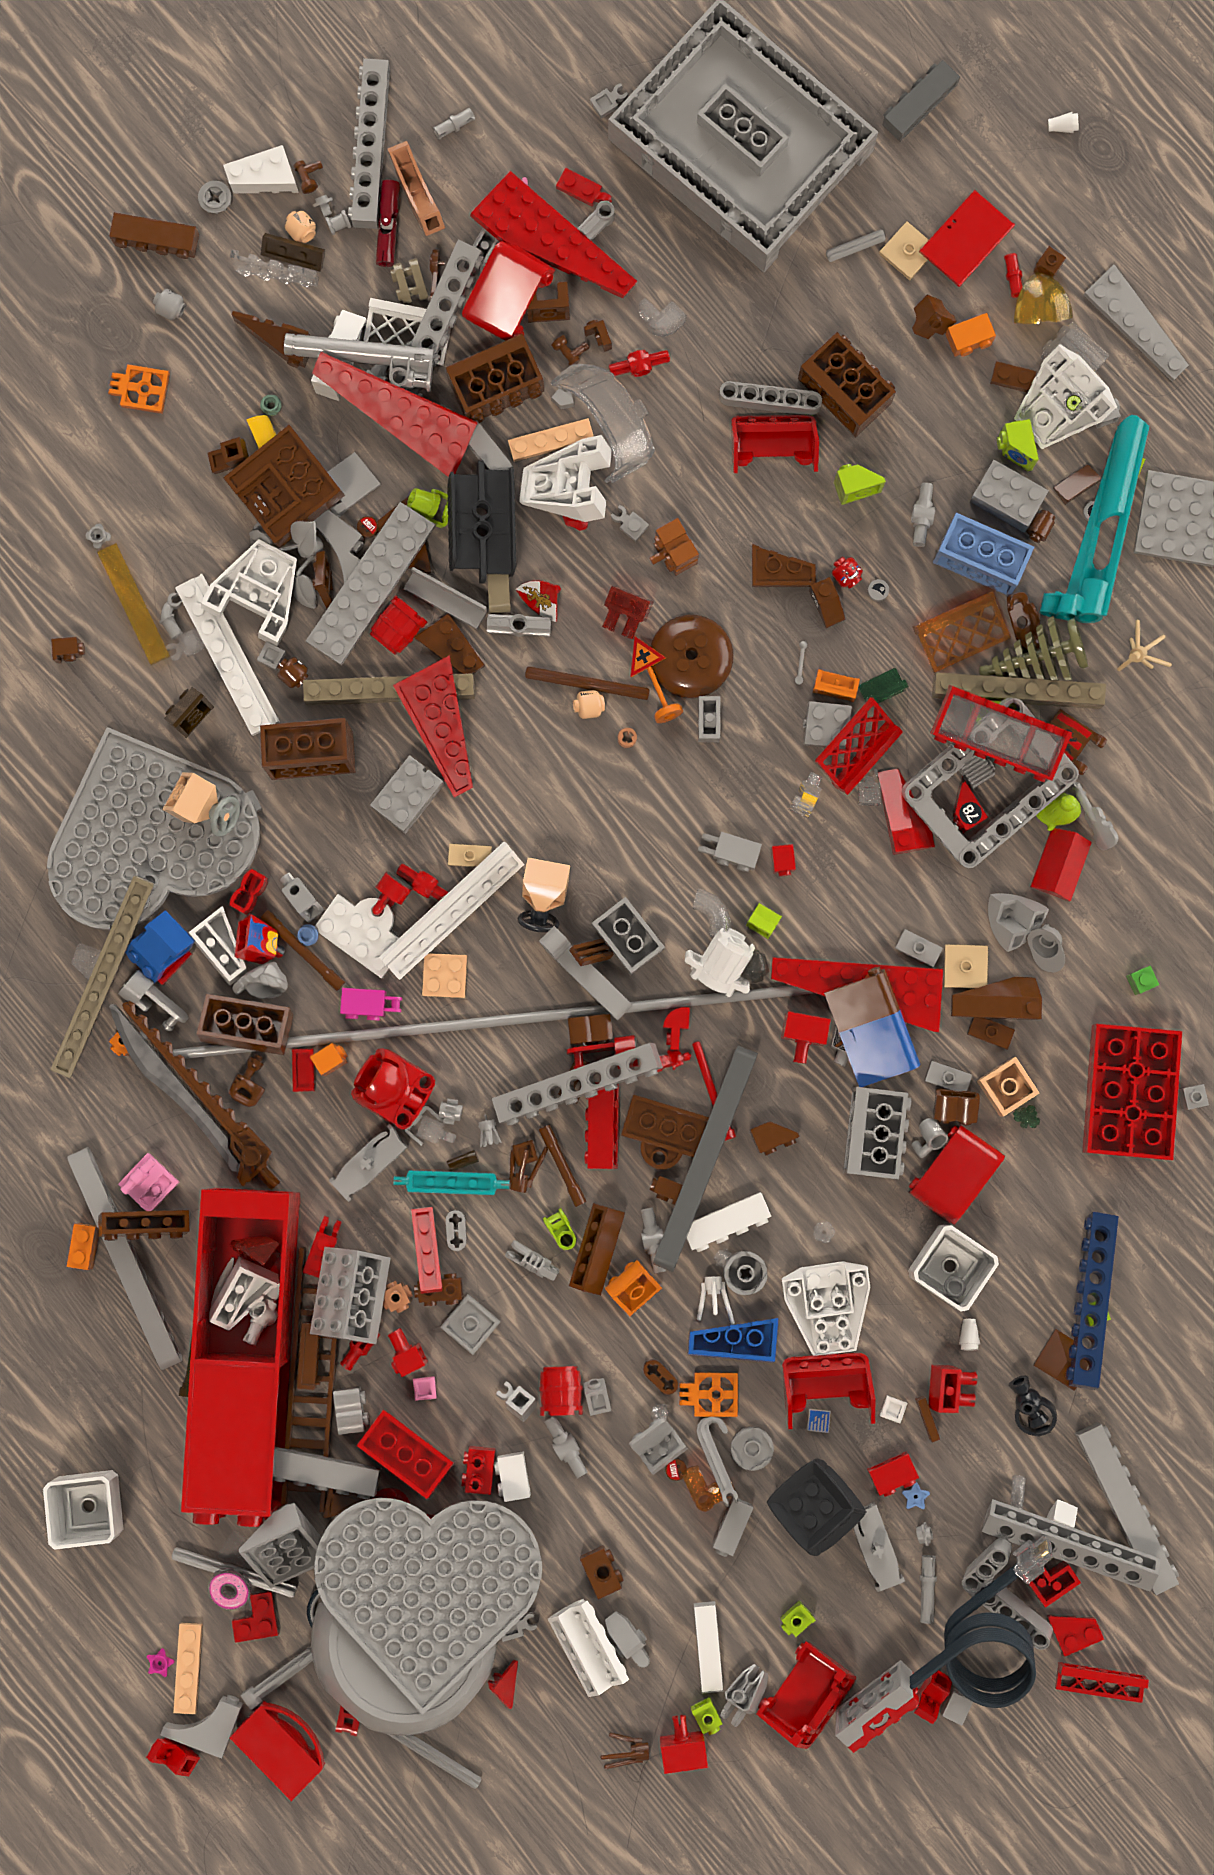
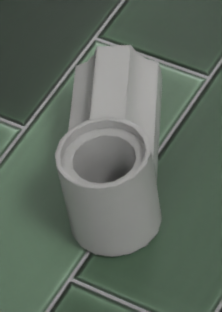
M609 201L598 203L596 210L577 229L592 241L606 226L613 223V204ZM602 211H608L610 212V215L604 217L600 215V213Z

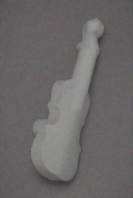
M1074 782L1072 789L1076 791V798L1085 811V820L1093 830V838L1098 848L1108 850L1114 847L1119 838L1113 829L1111 821H1106V816H1104L1100 807L1091 806L1086 797V792L1083 791L1080 783Z

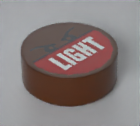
M365 516L358 521L357 530L363 538H373L378 533V524L373 517Z
M675 1458L665 1466V1472L669 1479L679 1481L685 1477L687 1467L683 1460Z

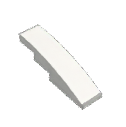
M715 1601L693 1603L702 1694L724 1692Z

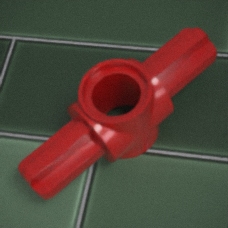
M637 350L628 354L627 360L610 364V375L614 377L631 373L634 377L644 376L651 372L653 366L669 363L670 355L667 350L648 354L646 350Z
M401 864L396 871L397 875L412 884V890L425 898L432 896L440 901L449 893L438 886V880L425 871L418 873L405 864Z

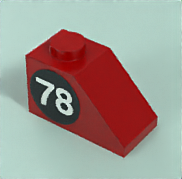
M966 781L958 788L952 815L954 817L953 823L963 833L988 818Z

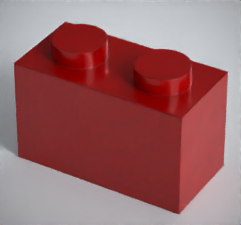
M906 1451L867 1468L879 1496L884 1495V1497L894 1494L896 1492L895 1489L904 1486V1488L914 1485L916 1483L915 1480L919 1478L912 1460Z

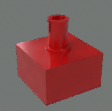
M789 1011L785 1013L781 1039L795 1041L796 1049L793 1062L806 1064L809 1045L825 1046L827 1044L831 1019Z
M678 1715L673 1716L675 1735L660 1737L664 1774L708 1768L702 1731L688 1733L686 1715H680L681 1724L678 1722Z

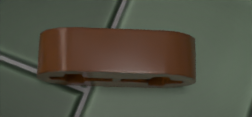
M650 1359L645 1362L643 1367L645 1376L661 1392L667 1395L676 1392L678 1381L667 1368L656 1359ZM649 1364L652 1366L658 1365L657 1371L661 1374L659 1377L655 1373H648ZM664 1377L667 1381L672 1379L674 1381L672 1383L673 1389L667 1388L665 1390L663 1388L665 1384L661 1378Z

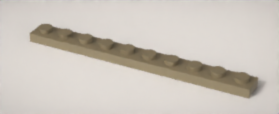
M136 875L133 876L52 1064L51 1071L68 1078L72 1077L154 887V883Z

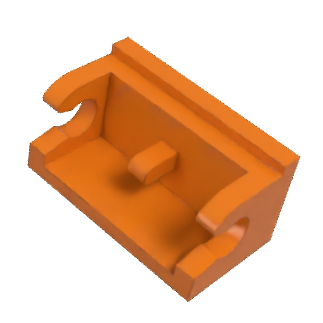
M818 669L813 693L854 702L860 679Z

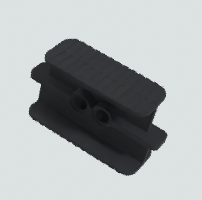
M478 460L477 475H454V472H450L448 478L450 571L454 569H479V584H485L486 574H502L513 577L515 573L516 522L513 467H510L509 470H484V460ZM484 508L487 514L481 516L477 514L476 509ZM483 528L486 530L487 535L479 536L476 530Z

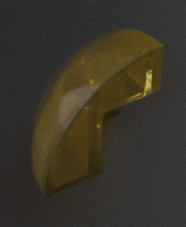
M1037 272L1025 282L1016 303L1014 323L1038 324L1041 321L1057 322L1073 318L1069 297L1064 288L1054 278Z

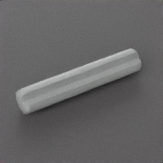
M878 230L826 251V257L829 262L869 248L884 242L886 239L883 230Z

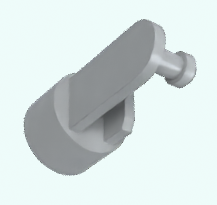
M136 970L122 986L118 994L127 1002L135 1003L143 1011H147L152 1006V1002L144 994L150 997L171 1015L162 1024L166 1031H172L178 1021L185 1023L188 1020L186 1012L153 986L154 982L147 978L142 971Z

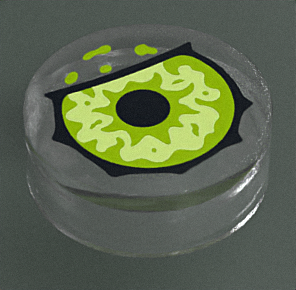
M1077 391L1068 394L1064 399V408L1071 414L1081 412L1086 406L1085 396Z

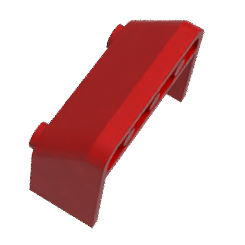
M759 415L736 416L731 419L733 473H738V466H747L751 463L753 457L794 456L795 460L801 465H810L812 463L814 472H818L819 436L813 416Z
M845 1353L789 1357L783 1361L784 1399L788 1429H793L792 1413H799L805 1410L807 1406L806 1399L849 1397L850 1404L853 1407L860 1409L868 1408L870 1422L875 1424L876 1398L869 1359L865 1354Z

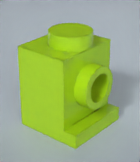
M800 1600L780 1617L783 1622L781 1625L782 1629L789 1636L793 1633L795 1637L816 1621L812 1613ZM799 1618L801 1622L798 1625H794L793 1620Z
M711 1697L691 1706V1711L703 1734L708 1732L709 1735H712L720 1730L719 1726L723 1724L722 1719ZM710 1716L712 1721L706 1723L704 1718Z

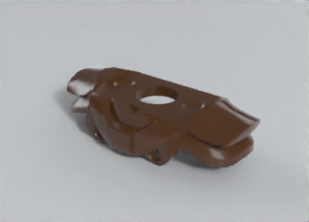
M1024 592L1009 594L1007 596V610L1016 640L1020 639L1023 650L1027 653L1028 648L1025 635L1031 631L1038 649L1040 643L1036 627L1040 625L1041 618L1036 611L1035 605L1029 603L1028 596ZM1020 616L1026 620V625L1023 629L1017 625V619Z

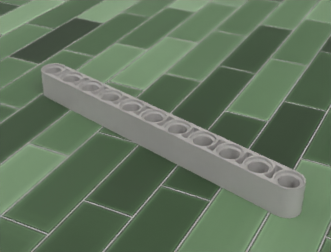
M86 1147L69 1155L68 1162L98 1228V1215L100 1213L118 1212L91 1150ZM126 1236L118 1237V1240L105 1241L104 1237H102L160 1369L164 1370L182 1362L180 1350L131 1240H126Z

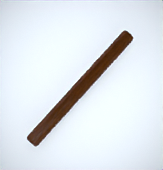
M530 666L526 668L525 677L528 679L596 690L642 700H648L650 692L648 688Z

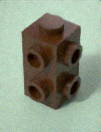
M457 1273L444 1274V1278H441L442 1291L424 1294L420 1292L418 1280V1285H414V1297L418 1298L419 1303L424 1302V1306H436L437 1301H445L446 1305L458 1304V1300L463 1299L462 1277H457Z

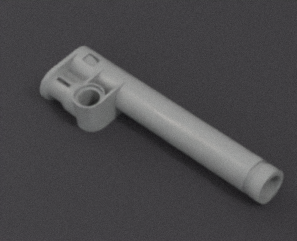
M290 333L285 335V355L294 354L296 356L318 358L320 352H323L340 361L390 366L389 379L392 384L400 388L413 389V387L426 388L427 392L431 391L434 349ZM402 372L405 374V380L398 384L394 381V376L396 373Z

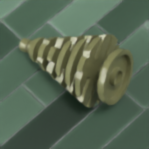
M1052 616L1047 620L1053 642L1052 646L1049 644L1043 624H1040L1036 627L1041 649H1037L1034 637L1030 631L1025 635L1029 653L1025 654L1019 639L1014 643L1016 657H1012L1008 647L1003 650L1004 660L1000 661L998 655L992 658L991 665L979 667V674L981 676L996 674L997 677H1004L1003 672L1008 671L1010 677L1018 678L1016 668L1020 667L1023 678L1031 679L1028 665L1032 664L1037 679L1045 680L1041 663L1044 660L1051 680L1059 681L1053 658L1057 656L1064 680L1072 681L1066 656L1067 653H1075L1079 667H1089L1075 618L1067 622L1069 640L1062 642L1056 620Z

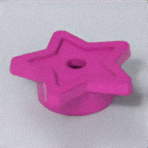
M162 1648L157 1655H147V1659L150 1662L148 1673H160L163 1677H166L167 1669L174 1663V1660L166 1657L165 1649Z

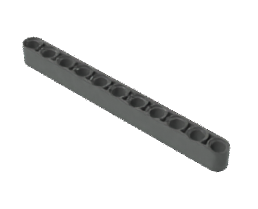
M741 1046L736 1048L657 1250L653 1265L671 1272L676 1267L755 1064L757 1052Z

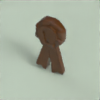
M439 249L432 250V254H430V271L433 276L431 298L438 285L440 265H445V261H440Z

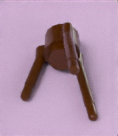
M547 1147L544 1148L529 1179L528 1175L524 1174L528 1150L524 1151L520 1171L516 1174L515 1158L511 1150L509 1177L511 1190L526 1193L527 1188L532 1187L533 1180L548 1151Z
M609 1733V1737L632 1742L635 1745H630V1752L600 1756L602 1760L631 1757V1759L607 1764L604 1766V1769L633 1763H643V1761L649 1760L648 1742H642V1738Z

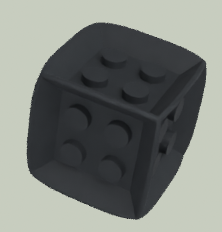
M815 1458L802 1466L776 1489L766 1502L789 1535L812 1556H818L831 1548L854 1528L867 1513L860 1500L843 1479L824 1460Z

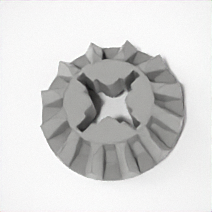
M209 181L200 188L198 201L200 206L208 213L218 214L219 212L226 211V208L231 205V192L223 182ZM210 192H212V194H215L216 196L220 195L218 197L220 203L214 200L211 202L212 197Z

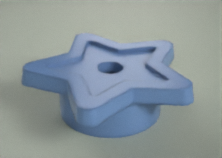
M917 1482L909 1490H902V1494L907 1498L906 1508L910 1509L917 1506L925 1509L924 1499L929 1496L930 1492L921 1490Z

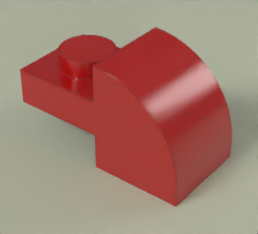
M681 1007L673 1010L667 1015L663 1023V1028L671 1029V1033L667 1032L666 1045H670V1050H679L680 1029H689L690 1007Z

